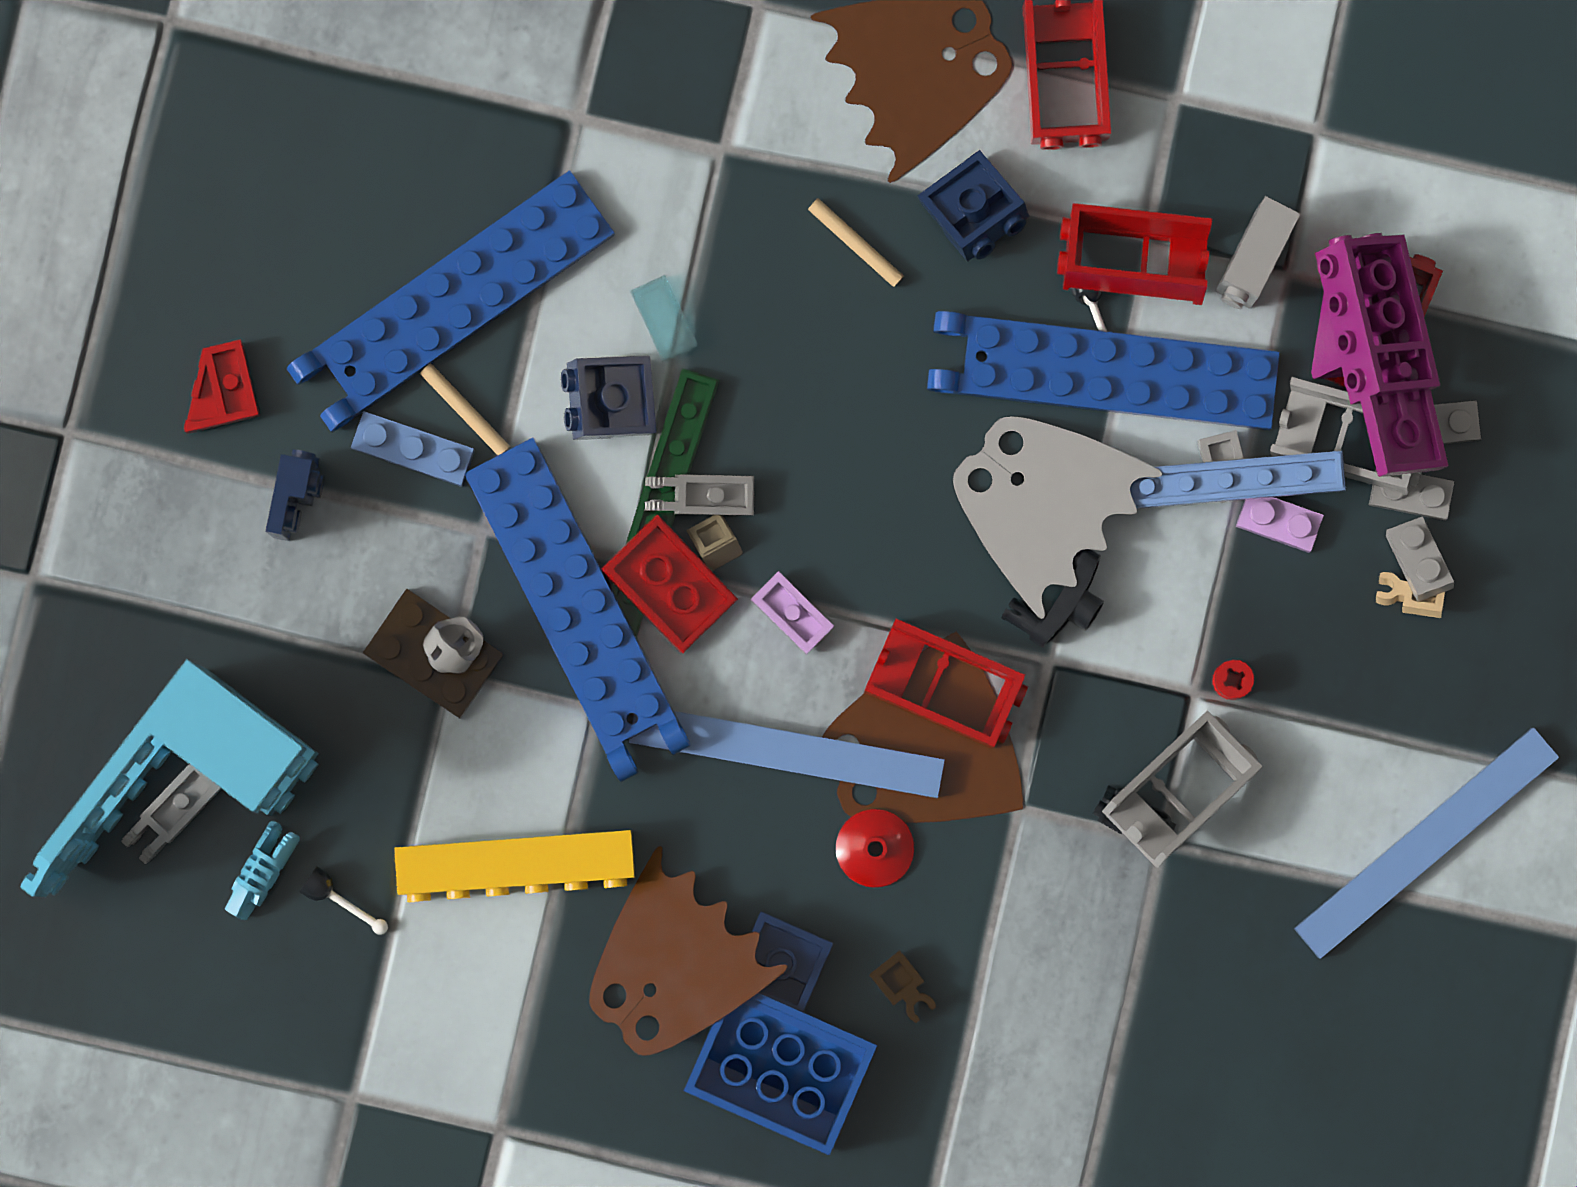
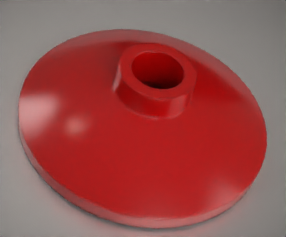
M869 809L853 815L842 826L836 841V855L840 867L851 880L866 887H884L899 880L909 869L914 856V841L908 826L898 816L886 810ZM873 841H878L883 846V851L879 856H872L868 853V845Z

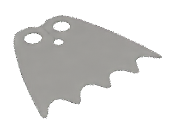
M1004 417L995 422L985 434V444L982 451L976 455L966 457L956 469L953 476V484L958 500L983 545L1015 590L1033 612L1042 619L1045 616L1042 604V594L1045 588L1051 584L1075 587L1077 580L1073 570V558L1076 553L1084 549L1106 550L1107 544L1102 533L1103 521L1112 514H1136L1137 508L1130 492L1131 484L1139 478L1160 477L1162 472L1135 457L1084 435L1032 419ZM1008 431L1018 432L1024 441L1021 451L1014 455L1003 453L999 447L1001 435ZM978 468H984L992 475V485L984 492H975L968 485V476L973 470ZM1015 472H1020L1024 476V482L1021 485L1016 486L1011 482V476Z

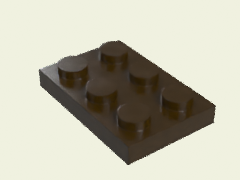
M406 588L363 651V654L461 719L504 654L483 640L479 655L465 672L442 673L435 670L430 665L428 656L425 653L424 640L436 623L451 618ZM464 636L463 641L466 643L470 637Z

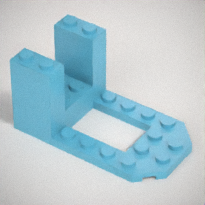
M186 660L40 850L33 862V865L39 868L36 875L34 876L32 873H29L24 878L20 887L33 897H47L50 893L53 895L57 894L68 880V874L80 862L86 864L95 854L99 847L95 843L97 838L104 830L109 833L117 825L123 816V813L119 811L128 798L134 801L140 795L147 784L143 778L152 767L157 770L162 766L171 753L169 749L252 812L258 813L261 810L269 816H272L275 811L281 814L288 807L295 796L290 791L299 779L305 783L319 765L314 761L319 753L211 671Z

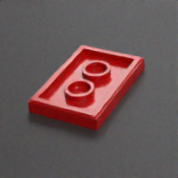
M655 515L601 568V571L681 654L738 600L659 515Z

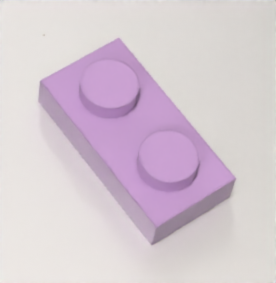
M1275 497L1246 499L1236 527L1310 553L1324 515Z
M779 571L751 598V601L806 655L834 628V625Z

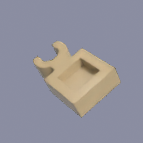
M1390 572L1380 573L1379 584L1389 585L1393 590L1387 593L1377 591L1376 602L1378 604L1392 605L1399 601L1403 602V613L1441 618L1445 592L1417 602L1407 581L1400 580L1398 576Z

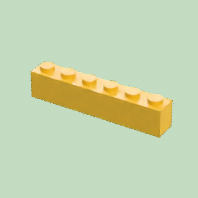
M631 830L394 848L397 895H407V902L431 901V893L446 892L447 899L470 898V890L486 889V897L510 895L509 887L525 886V894L549 892L548 884L564 883L565 891L588 889V881L601 880L604 882V888L627 886L628 878H635Z

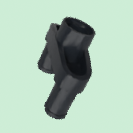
M1091 549L1081 550L1076 553L1073 558V570L1077 585L1075 587L1065 586L1049 613H1045L1044 618H1039L1030 607L1014 597L1008 605L1011 609L1021 614V616L1006 608L1001 619L1008 621L1029 634V640L1042 648L1047 646L1069 621L1086 631L1104 604V600L1088 591L1097 572L1101 555Z

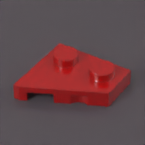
M239 339L202 348L198 365L199 372L191 394L192 401L188 418L184 424L185 433L190 434L260 417L242 340Z

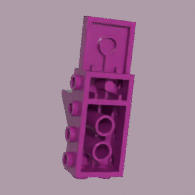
M1372 233L1360 238L1344 235L1329 240L1330 246L1315 253L1324 294L1311 370L1313 380L1344 377L1350 405L1361 404L1378 477L1436 471L1448 467L1431 394L1432 389L1440 386V381L1405 235L1383 236L1382 233Z

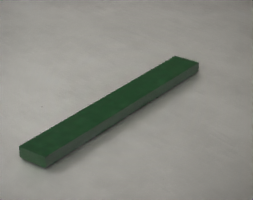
M682 368L647 477L690 475L719 385L718 379ZM644 485L626 543L655 515H659L672 529L677 515L675 511H645V502L650 500L675 502V487L650 488ZM613 583L611 588L637 637L644 615Z

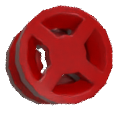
M1229 660L1216 668L1212 676V685L1220 697L1226 700H1236L1244 697L1251 691L1254 685V675L1247 663L1241 660Z

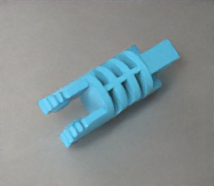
M271 820L252 851L253 854L247 859L240 876H237L231 888L233 893L225 910L239 919L247 920L256 905L260 906L268 895V891L273 887L280 875V870L284 868L300 841L298 835L289 832L283 836V839L271 855L270 853L282 830V826L274 820Z

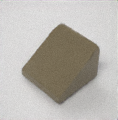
M713 515L686 530L704 564L711 571L732 561L743 553L723 515Z

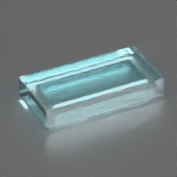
M665 275L630 290V294L662 362L698 346Z

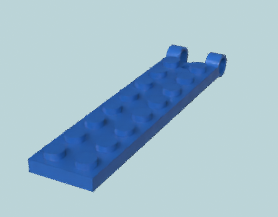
M569 170L315 349L295 359L286 369L297 385H300L328 366L348 394L346 398L337 401L320 415L329 430L334 432L421 372L428 364H432L605 243L615 233ZM349 366H353L356 369L355 375L351 377L345 375V369Z
M939 311L935 313L933 332L941 335L967 337L964 372L930 369L927 390L1261 430H1270L1272 427L1279 352L975 317L955 312ZM980 351L985 352L987 355V359L984 362L976 359V354Z
M532 437L466 472L465 476L619 781L622 782L639 773L624 742L658 725L659 731L672 755L690 747V741L610 584L601 571V567L536 439ZM631 713H635L638 716V721L635 724H630L627 720L628 715Z

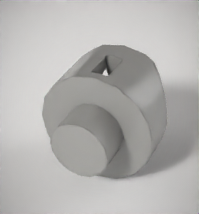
M457 617L436 623L425 637L423 646L429 663L435 670L442 673L465 672L479 655L484 637L478 626L470 619ZM464 636L470 637L466 643L463 641Z

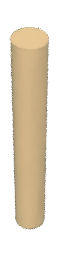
M819 198L808 208L814 216L893 287L903 279L904 275Z
M431 363L420 372V375L497 455L511 448Z

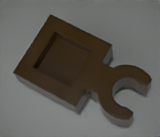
M900 950L869 974L893 1006L902 999L905 1001L906 1013L915 1023L920 1021L919 1017L914 1013V1005L917 1002H926L931 1010L936 1008V1004L930 996L917 991L916 988L924 980Z

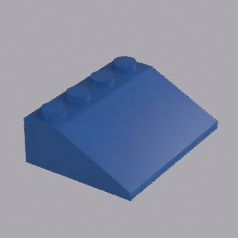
M757 993L712 1025L684 1092L826 1155H830L877 1045Z

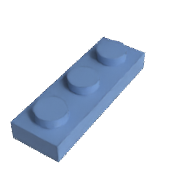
M363 411L351 445L352 450L460 487L463 486L466 478L465 473L468 472L475 452L473 448Z

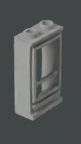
M1292 377L1290 382L1291 393L1286 409H1283L1279 421L1280 430L1276 443L1271 446V457L1312 453L1326 404L1347 409L1346 413H1343L1341 417L1343 424L1335 447V451H1341L1348 425L1353 422L1352 412L1363 413L1361 404L1350 405L1348 392ZM1344 464L1346 478L1398 491L1405 495H1408L1411 485L1418 486L1422 472L1401 474L1396 477H1378L1377 472Z
M1207 710L1122 789L1102 812L1158 868L1249 782L1263 766L1258 762L1257 756L1252 749L1244 744H1240L1230 734L1227 724L1219 717L1212 716ZM1193 739L1234 780L1196 818L1165 787L1164 781L1155 777ZM1148 781L1152 783L1154 791L1161 792L1190 822L1178 835L1137 794Z

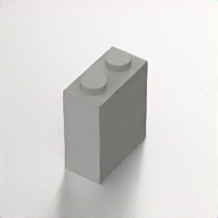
M1266 196L1257 207L1215 290L1222 294L1221 300L1224 303L1237 309H1242L1243 305L1251 308L1260 296L1300 213Z

